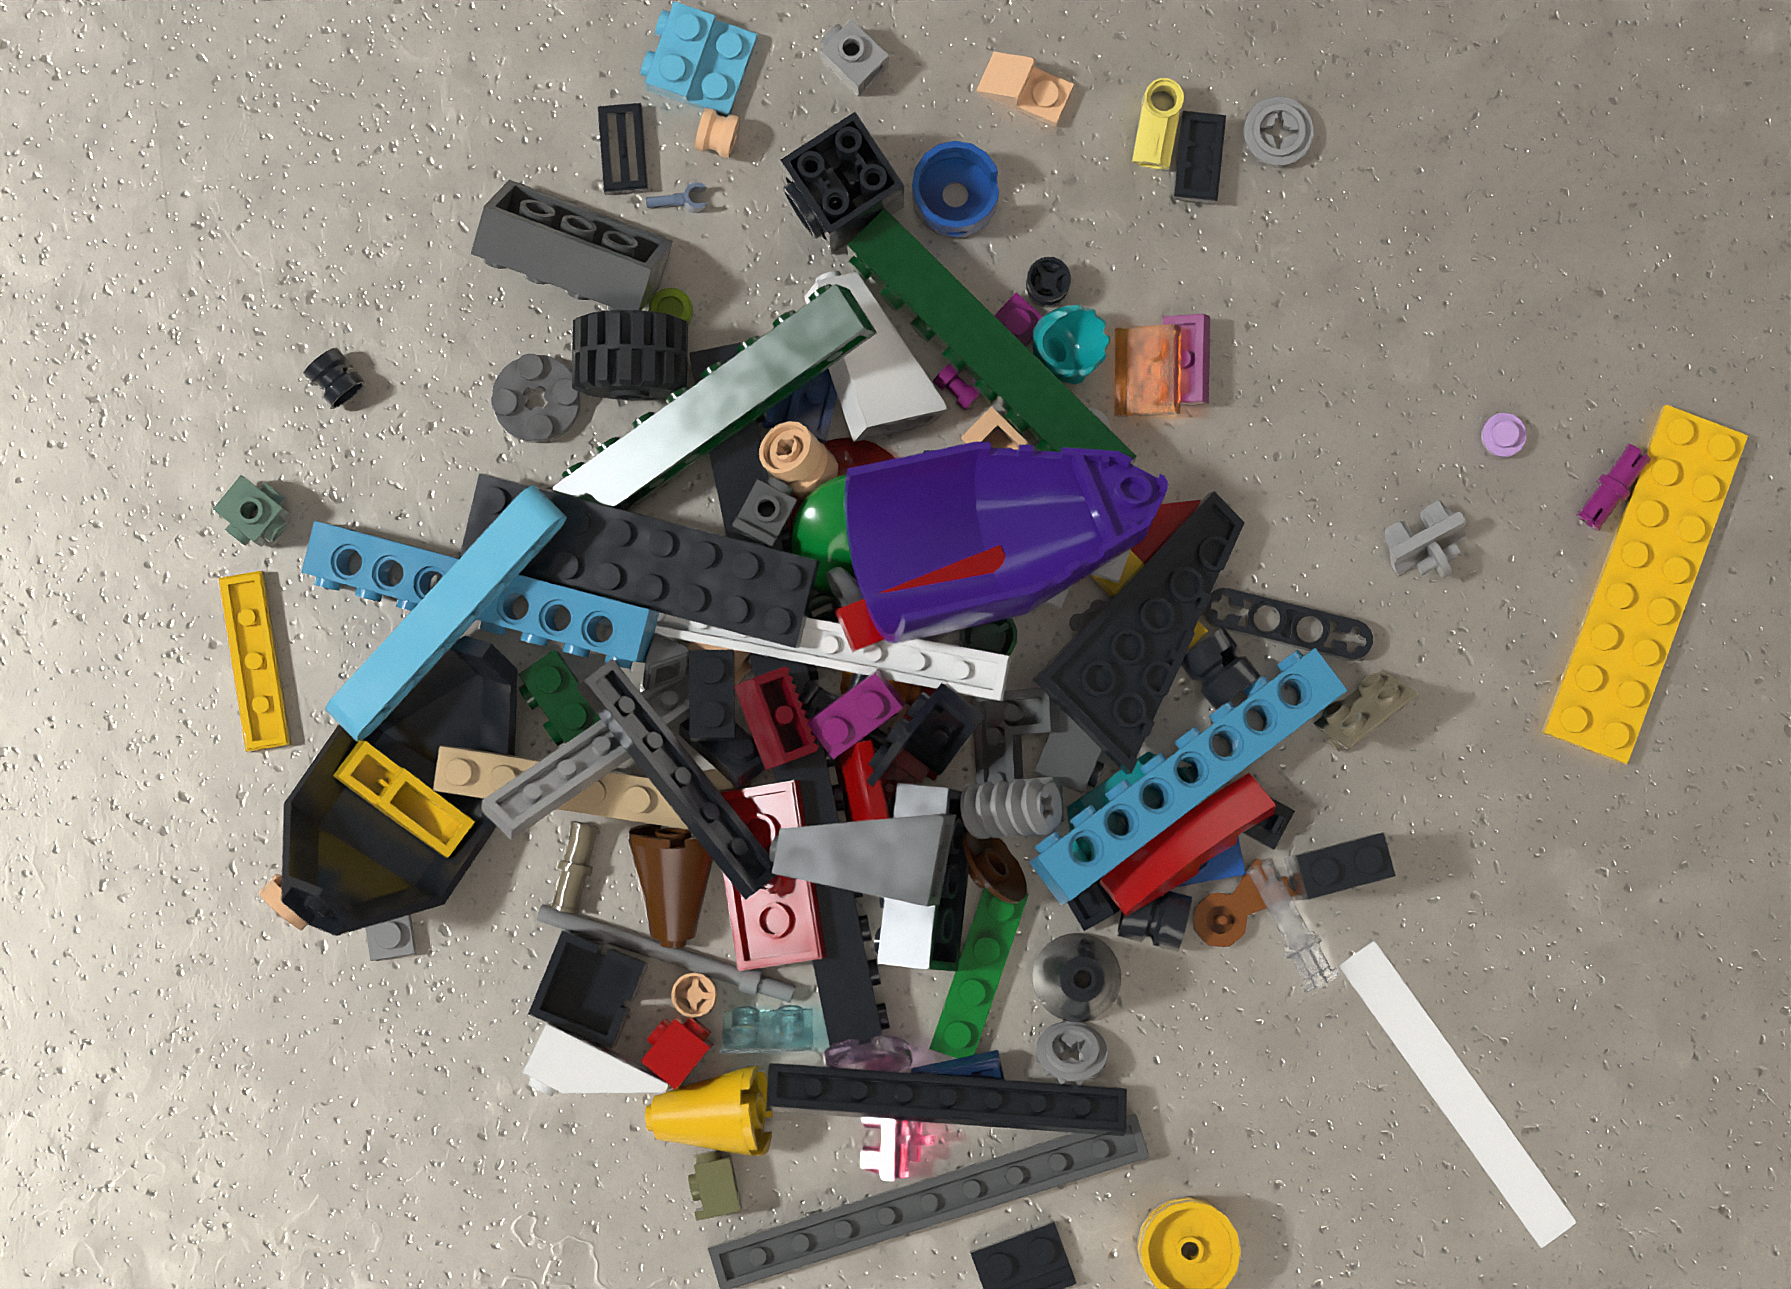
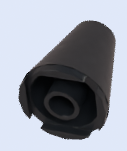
M1083 933L1062 935L1052 940L1042 949L1034 964L1032 978L1036 996L1042 1006L1059 1019L1069 1022L1093 1020L1104 1014L1113 1005L1119 994L1121 969L1117 957L1107 944L1094 936ZM1080 970L1087 971L1090 977L1088 985L1083 988H1078L1073 980L1076 972Z

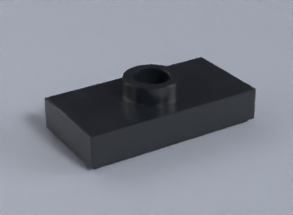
M1192 111L1182 112L1173 200L1209 204L1217 203L1226 115Z

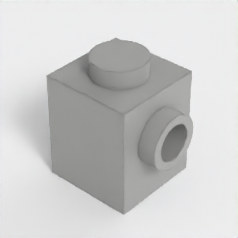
M852 19L843 28L839 24L834 26L821 41V44L824 46L820 50L821 61L857 96L889 66V55Z

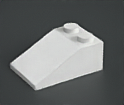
M550 1023L546 1024L522 1072L531 1077L529 1086L549 1096L557 1094L558 1091L561 1093H665L671 1089L668 1083L648 1067L600 1043Z

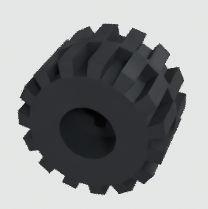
M642 310L599 311L577 317L573 320L572 389L599 398L649 400L668 398L678 389L687 386V321L665 313Z

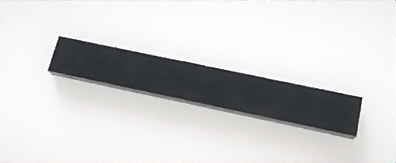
M769 1063L766 1111L1124 1136L1127 1122V1089Z

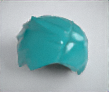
M1082 305L1064 306L1052 310L1038 321L1033 330V354L1061 382L1070 384L1083 383L1085 377L1095 371L1107 358L1105 350L1110 343L1111 337L1103 332L1106 327V321L1096 315L1095 309L1082 307Z

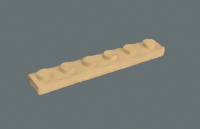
M440 745L433 791L486 798L541 760ZM611 771L557 808V810L688 829L648 777L637 774Z

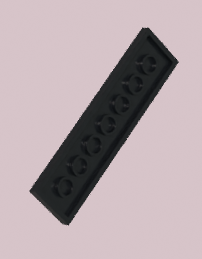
M479 473L459 559L508 505L531 485ZM537 487L567 518L559 531L518 575L614 599L623 603L655 610L659 613L792 648L800 647L821 560Z

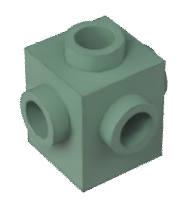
M242 475L238 477L213 508L215 512L230 523L225 530L245 546L251 540L261 547L267 541L270 543L276 541L287 527L288 523L284 519L290 513L280 505L285 497L270 485L263 482L258 488ZM258 509L257 515L252 518L253 512Z

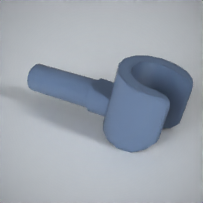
M691 183L687 186L684 193L646 197L647 208L674 205L684 206L689 212L698 213L706 207L707 202L693 203L689 199V194L691 192H703L707 187L702 183Z

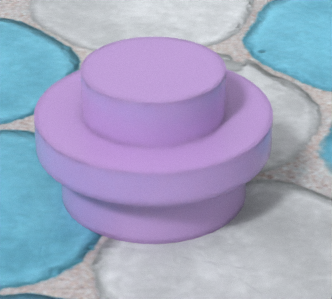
M1496 414L1489 418L1482 428L1481 437L1483 445L1495 456H1512L1524 446L1526 428L1523 422L1513 414Z

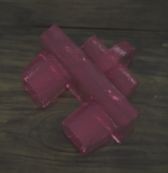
M862 1118L864 1128L882 1129L881 1146L864 1145L861 1151V1169L880 1174V1180L908 1178L909 1162H921V1145H934V1135L922 1134V1122Z

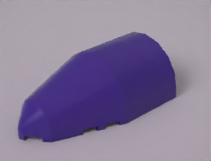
M979 441L847 469L844 494L846 533L854 573L862 599L865 598L872 622L886 642L897 644L1025 615L1141 543L1147 535L1164 500L1168 488L1167 479L1162 474L1157 478L1131 464V457L1119 451L1062 447L1061 452L1036 451L1033 449V445L1019 444L1018 449L992 448L991 442ZM998 545H1001L1005 554L1003 565L994 573L879 593Z

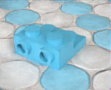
M674 1L670 12L664 9L661 11L655 28V35L661 36L656 52L648 50L641 66L640 75L646 77V89L649 92L701 110H705L706 107L715 109L718 115L727 117L731 115L758 35L718 21L713 14Z

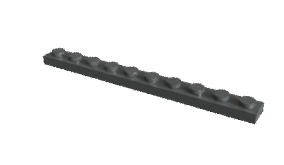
M1134 1113L1127 1116L1126 1133L1124 1136L1070 1133L708 1247L719 1288L732 1289L1137 1162L1150 1156L1137 1115Z

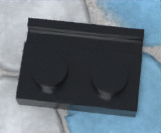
M1054 1221L970 1251L983 1289H1064L1077 1284Z

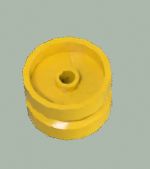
M1188 1196L1166 1200L1150 1211L1140 1227L1137 1241L1140 1264L1151 1282L1158 1289H1225L1237 1273L1241 1255L1238 1234L1227 1216L1205 1200ZM1186 1242H1193L1198 1247V1251L1196 1254L1188 1253L1184 1257L1182 1256L1181 1248Z

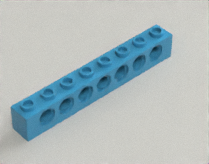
M314 521L301 573L316 576L314 585L337 591H340L341 584L357 587L355 596L378 602H381L382 595L398 598L396 607L412 611L429 593L432 578L438 573L444 576L459 558L344 527ZM358 552L362 558V566L353 575L349 571L348 560L353 553ZM398 562L403 568V578L399 584L394 586L390 582L389 571ZM517 575L477 620L481 621L479 629L505 635L507 628L522 632V641L547 647L548 639L564 643L563 652L589 658L590 651L592 650L607 654L605 663L613 658L619 667L631 669L632 662L645 663L659 612L531 577ZM523 595L528 601L529 609L522 619H517L513 613V603L519 596ZM565 606L570 612L571 620L568 627L560 631L555 625L554 616L559 608ZM607 617L613 625V633L607 641L602 642L597 637L596 627L601 619Z
M1314 648L1305 655H1302L1297 649L1277 664L1281 673L1268 681L1265 675H1263L1246 687L1243 692L1248 698L1236 707H1234L1231 701H1228L1208 716L1213 724L1200 733L1195 726L1178 738L1174 743L1179 749L1168 758H1165L1160 752L1141 766L1140 770L1144 776L1132 785L1127 779H1124L1105 793L1109 800L1107 804L1097 811L1092 805L1088 806L1070 820L1075 828L1063 837H1060L1057 831H1055L1037 844L1035 848L1039 855L1029 861V863L1060 905L1071 901L1348 690L1317 649ZM1282 685H1289L1296 691V705H1290L1283 700L1281 696ZM1248 710L1256 711L1261 715L1263 719L1262 731H1256L1248 725L1246 719ZM1214 736L1223 737L1228 742L1229 754L1227 757L1219 756L1213 750L1212 739ZM1179 762H1187L1193 767L1195 771L1193 783L1184 782L1179 777L1177 772ZM1149 787L1158 792L1161 798L1159 809H1151L1144 803L1142 797L1144 788ZM1110 814H1118L1124 819L1126 831L1123 836L1113 834L1108 828L1107 820ZM1075 840H1082L1089 845L1091 849L1089 862H1081L1073 855L1072 845Z

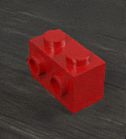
M679 1016L672 1022L667 1018L663 1019L646 1040L652 1047L640 1062L676 1090L685 1082L714 1046V1043L708 1039L712 1031L695 1017H688L685 1020Z

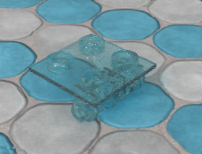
M784 1005L777 1010H758L751 1006H741L732 1011H724L721 1054L812 1051V1047H814L813 1008L803 1009L798 1005Z

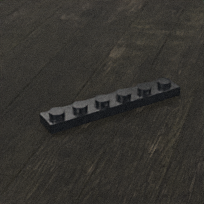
M613 658L576 686L577 690L745 900L777 875L772 874L774 862L770 861L768 852Z

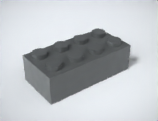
M509 179L483 207L471 254L482 258L483 262L488 266L498 269H512L524 274V277L533 283L542 285L549 283L565 289V292L573 298L579 300L591 299L607 305L608 310H642L659 288L673 241Z

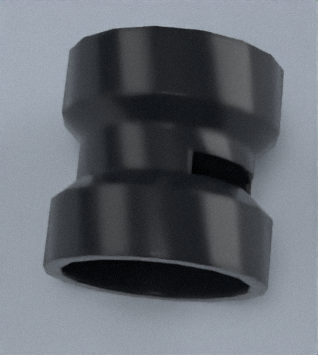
M1043 257L1036 260L1030 266L1027 273L1026 292L1029 299L1041 307H1054L1060 304L1066 298L1071 283V274L1068 266L1062 260L1055 257Z
M337 347L321 354L303 372L304 377L312 386L324 389L322 399L330 409H335L346 403L365 384V381L357 371H347L348 367L345 365L346 358Z

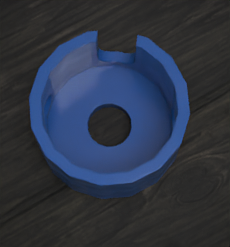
M951 141L938 144L926 152L915 167L912 182V200L915 213L925 227L940 236L960 238L975 234L989 223L996 212L999 197L997 166L985 151L972 143ZM950 184H961L967 190L968 199L962 206L951 207L943 200V191Z

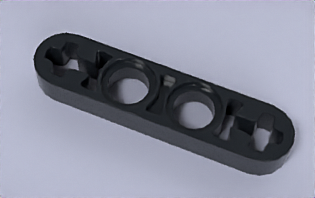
M1230 588L1214 590L1210 594L1212 597L1206 610L1203 612L1205 620L1215 628L1220 629L1224 627L1226 631L1306 651L1316 648L1322 655L1342 660L1355 661L1360 659L1370 651L1373 645L1371 629L1359 620ZM1222 596L1229 598V606L1241 610L1244 608V601L1251 602L1252 605L1246 614V627L1238 625L1242 617L1239 615L1228 614L1224 620L1217 619L1218 611L1211 609L1212 602L1218 603ZM1270 607L1276 611L1278 625L1274 630L1269 632L1262 631L1255 625L1254 614L1258 608ZM1305 617L1314 618L1320 623L1321 635L1314 642H1306L1298 636L1297 625ZM1330 622L1337 624L1334 633L1347 635L1352 628L1358 630L1357 637L1364 640L1363 646H1357L1353 652L1346 651L1347 643L1333 639L1331 641L1332 648L1325 647L1324 643L1330 634Z

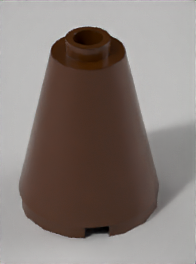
M655 824L631 828L629 830L628 842L650 936L653 939L660 940L661 947L686 946V940L693 939L696 935L713 859L688 829H661V825Z

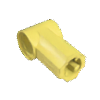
M1159 78L1147 87L1141 100V114L1131 163L1150 169L1169 170L1180 109L1184 102V93L1176 81L1169 78ZM1157 91L1167 92L1174 101V107L1168 111L1157 110L1151 102V95Z

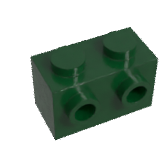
M552 650L518 674L524 683L518 688L519 692L532 710L538 706L543 710L549 721L543 724V727L557 746L562 743L566 744L601 720L577 690L576 686L580 682L557 650Z

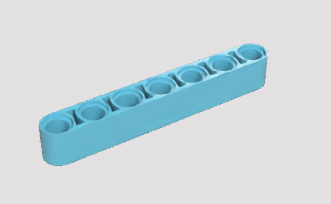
M531 485L522 491L327 703L325 710L357 742L365 739L383 722L563 526L567 517L535 485Z

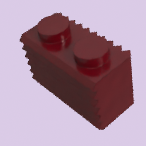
M785 666L734 686L765 770L816 752L819 745L814 743L816 737L811 735L813 728L807 726L809 719L804 718L806 711L801 709L803 703L798 701L800 694L794 692L796 685L791 684L793 677L788 675L790 669Z

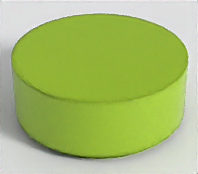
M662 289L652 297L649 303V311L673 315L687 321L688 325L693 318L691 300L680 289Z

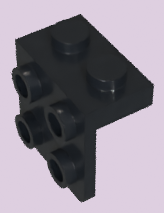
M943 683L939 685L931 696L923 692L907 712L913 719L909 721L907 718L902 717L886 738L892 746L889 747L884 743L868 763L874 771L866 782L874 787L904 749L940 776L985 715Z

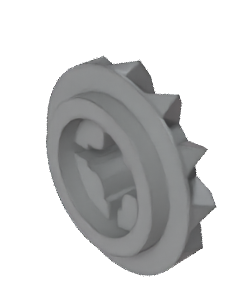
M1276 96L1260 101L1251 109L1245 120L1243 132L1246 148L1252 152L1258 162H1265L1274 167H1279L1281 165L1294 164L1307 153L1313 140L1314 127L1311 116L1300 103L1291 98ZM1278 115H1280V122H1282L1284 130L1290 131V133H1297L1291 134V136H1284L1279 149L1276 148L1272 135L1260 132L1272 129Z
M1069 1021L1054 1024L1048 1027L1037 1041L1036 1062L1040 1063L1043 1067L1045 1076L1052 1075L1056 1077L1060 1085L1065 1081H1075L1080 1086L1086 1079L1096 1080L1099 1072L1106 1066L1108 1055L1106 1043L1095 1029L1086 1024ZM1064 1050L1069 1053H1073L1076 1050L1080 1051L1079 1061L1072 1057L1063 1060Z

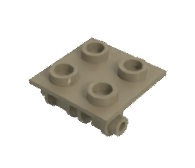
M1381 670L1379 673L1365 677L1359 683L1358 689L1347 698L1329 705L1324 710L1323 716L1314 722V725L1329 736L1327 740L1336 752H1340L1343 748L1348 751L1418 696L1417 692L1386 671Z

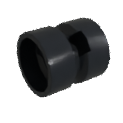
M1221 627L1188 652L1181 663V667L1192 681L1200 680L1203 683L1200 691L1214 710H1217L1261 676L1246 656L1238 657L1236 655L1238 645L1224 627Z
M1168 891L1163 896L1158 897L1128 916L1121 912L1117 936L1137 942H1142L1148 936L1151 937L1154 946L1178 952L1188 923L1192 897Z

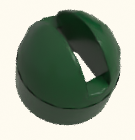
M827 594L813 596L807 618L839 623L833 609L822 612L815 617L811 613V611L831 603L834 597Z

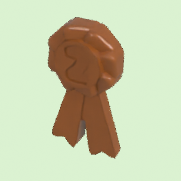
M1254 859L1246 870V874L1243 875L1231 894L1210 893L1194 907V931L1207 945L1217 947L1233 945L1245 934L1248 915L1295 895V892L1287 887L1288 878L1281 876L1261 888L1274 873V869L1264 868L1260 859Z

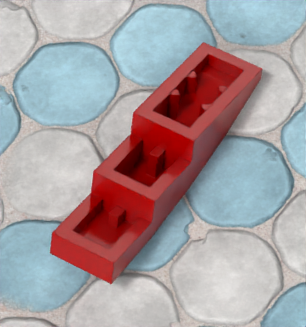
M1247 773L1177 819L1100 879V884L1124 915L1128 916L1197 875L1201 864L1235 845L1239 834L1273 815L1276 804L1253 776Z

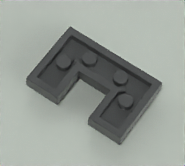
M1042 688L1008 690L1004 692L1003 701L972 696L973 707L985 715L974 730L976 783L979 786L983 782H992L995 785L998 781H1008L1011 784L1014 780H1023L1026 783L1029 779H1039L1043 785L1049 781L1054 782L1059 790L1062 802L1060 822H1064L1062 777L1023 779L1021 735L1060 732L1059 706Z

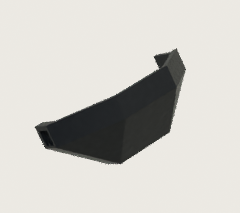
M463 636L454 643L383 722L363 741L368 742L432 790L440 745L515 756L518 669L492 643ZM340 724L284 802L281 887L282 903L308 925L335 936L445 905L497 827L482 811V800L485 798L435 791L475 822L451 855L446 858L333 776L358 743Z

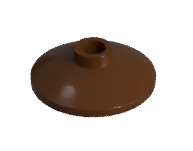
M966 830L963 834V848L970 865L968 872L973 882L980 888H986L994 896L1006 903L1017 904L1022 901L1027 893L1026 879L1018 860L1011 854L1007 845L1000 838L977 839Z

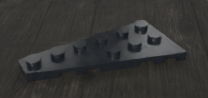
M1215 491L1206 495L1033 679L1126 775L1132 774L1138 761L1137 755L1145 738L1149 737L1155 723L1153 721L1164 696L1168 695L1195 632L1193 631L1201 613L1208 606L1212 597L1210 593L1220 571L1224 570L1245 523Z

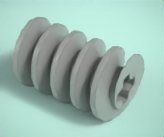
M1029 779L1026 783L1023 780H1014L1011 784L1008 781H998L995 785L992 782H983L980 786L977 783H968L963 788L961 794L960 808L964 825L969 833L977 839H988L989 837L1003 838L1005 836L1019 837L1020 835L1034 836L1036 834L1050 835L1056 831L1061 821L1062 802L1059 790L1054 782L1049 781L1043 785L1039 779Z

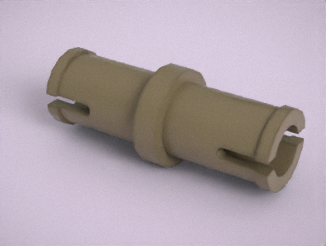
M571 821L563 859H558L556 867L560 869L553 903H551L550 907L567 913L579 914V905L586 875L591 876L593 867L589 863L599 827Z

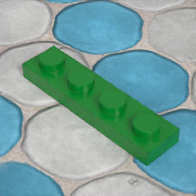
M986 888L983 889L959 959L958 972L954 974L929 1049L954 1058L975 1055L1029 894L1026 893L1025 898L1019 903L1009 904L994 896Z

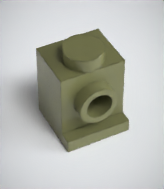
M719 1150L693 1155L695 1174L688 1175L689 1186L693 1201L701 1200L702 1207L697 1208L694 1212L696 1221L740 1212L742 1204L731 1155L721 1157Z

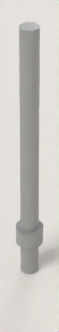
M545 904L541 905L537 916V921L739 986L738 991L753 996L758 992L790 1003L795 990L794 985L762 975L763 970L750 969L738 971L736 966L680 948L661 947L659 941L576 914L555 910Z

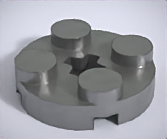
M525 354L519 359L510 362L499 373L493 386L491 405L500 425L514 438L526 443L552 441L566 434L574 425L580 412V392L572 389V373L563 363L546 355ZM539 388L546 390L543 397L548 403L544 408L535 406L533 410H530L526 407L529 400L525 395L529 390L537 391Z

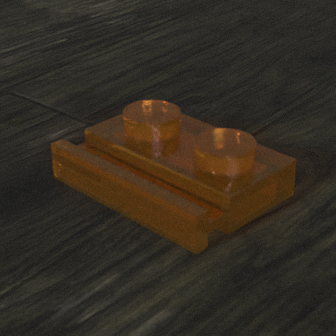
M1176 324L1138 326L1127 329L1115 328V415L1128 417L1180 414L1181 327Z

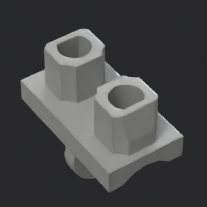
M1438 500L1426 506L1420 512L1421 520L1427 529L1414 535L1405 521H1399L1385 529V539L1390 550L1391 567L1397 576L1416 566L1422 576L1434 569L1442 578L1452 574L1449 561L1461 555L1457 544L1467 539L1464 530L1466 520L1460 511L1452 514Z

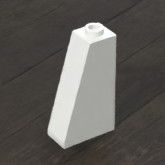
M831 271L817 277L815 284L804 296L806 304L810 303L809 296L824 285L831 284L833 286L838 284L850 289L877 334L828 368L853 442L932 425L947 409L944 400L859 274L854 272L841 275L840 271Z

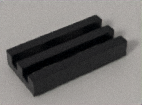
M642 104L597 106L605 195H614L617 192L628 194L631 191L649 192ZM625 114H633L638 180L630 181ZM609 115H616L621 182H613L608 124Z

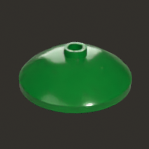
M846 475L828 480L806 497L796 512L790 532L791 553L821 560L814 589L821 594H827L834 598L836 597L829 587L825 572L834 567H841L856 578L846 533L844 510Z

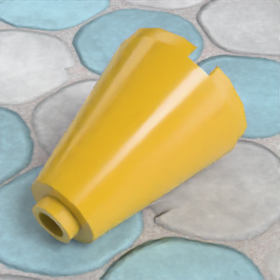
M747 1066L680 1087L676 1090L655 1095L652 1104L647 1105L645 1109L646 1128L649 1132L653 1131L655 1138L661 1141L748 1156H765L769 1151L772 1140V1131L764 1132L766 1118L773 1117V1111H766L767 1076L765 1072H758L760 1066Z

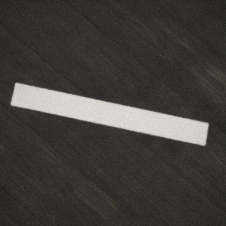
M1372 941L1341 963L1339 968L1540 1248L1545 1247L1577 1223L1377 943Z

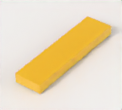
M261 570L220 577L218 580L245 751L254 752L292 745L265 572Z

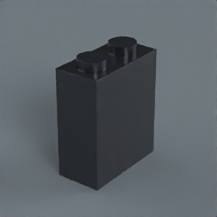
M1384 832L1284 857L1291 886L1295 892V900H1309L1396 876Z

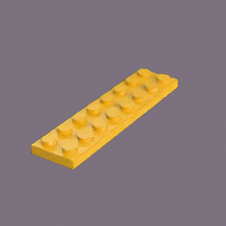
M1666 404L1661 407L1644 453L1651 458L1649 464L1647 463L1633 483L1630 491L1631 494L1627 499L1541 734L1617 763L1628 764L1748 435Z

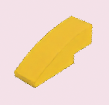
M361 740L357 743L333 775L360 797L446 858L451 855L475 823L406 769L399 767L366 741Z

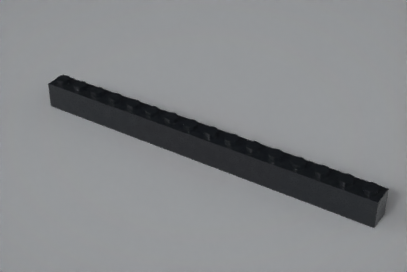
M741 342L690 352L689 356L695 384L703 379L701 374L708 367L720 361L726 363L739 354L737 348L741 345ZM764 414L709 452L726 536L756 544L758 543L735 532L732 524L739 515L757 479L764 483H767L769 479L768 471L763 467L759 459V448L762 440L758 423L763 422ZM768 501L761 503L758 507V513L763 517H770L775 512L774 504ZM788 525L784 529L775 549L791 550ZM750 653L755 677L785 666L790 669L788 675L793 677L791 684L796 685L794 692L800 694L809 679L812 681L819 679L816 665ZM815 738L814 743L819 745L816 752L773 768L776 783L799 780L806 826L839 823L837 811L846 810L841 784H831L828 768L837 766L836 760L832 759L818 739ZM815 883L827 958L812 960L830 1051L883 1040L882 1030L890 1029L885 1002L876 1004L873 986L881 985L876 958L867 960L864 942L872 941L867 915L858 916L855 902L856 898L863 897V893Z

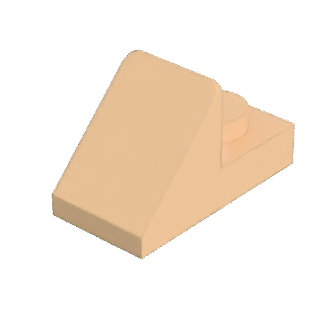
M993 52L976 93L1056 127L1074 84L1034 67L1035 59L1031 57Z

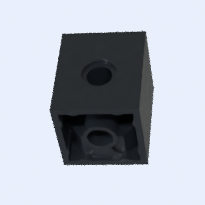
M853 112L780 160L783 182L785 184L783 192L810 235L814 239L820 237L831 254L847 245L884 208L891 215L904 208V184L856 112Z

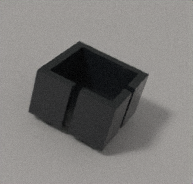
M562 930L528 1015L613 1048L618 1042L631 1010L623 1006L625 1000L630 1002L635 1000L649 963L613 948L607 949L605 955L601 954L603 944L568 930Z

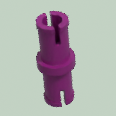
M1628 443L1607 475L1601 474L1596 482L1599 486L1583 508L1576 514L1577 518L1581 521L1586 520L1585 524L1599 532L1621 500L1626 501L1630 496L1629 488L1647 463L1649 464L1651 458L1647 454L1641 455L1642 450Z

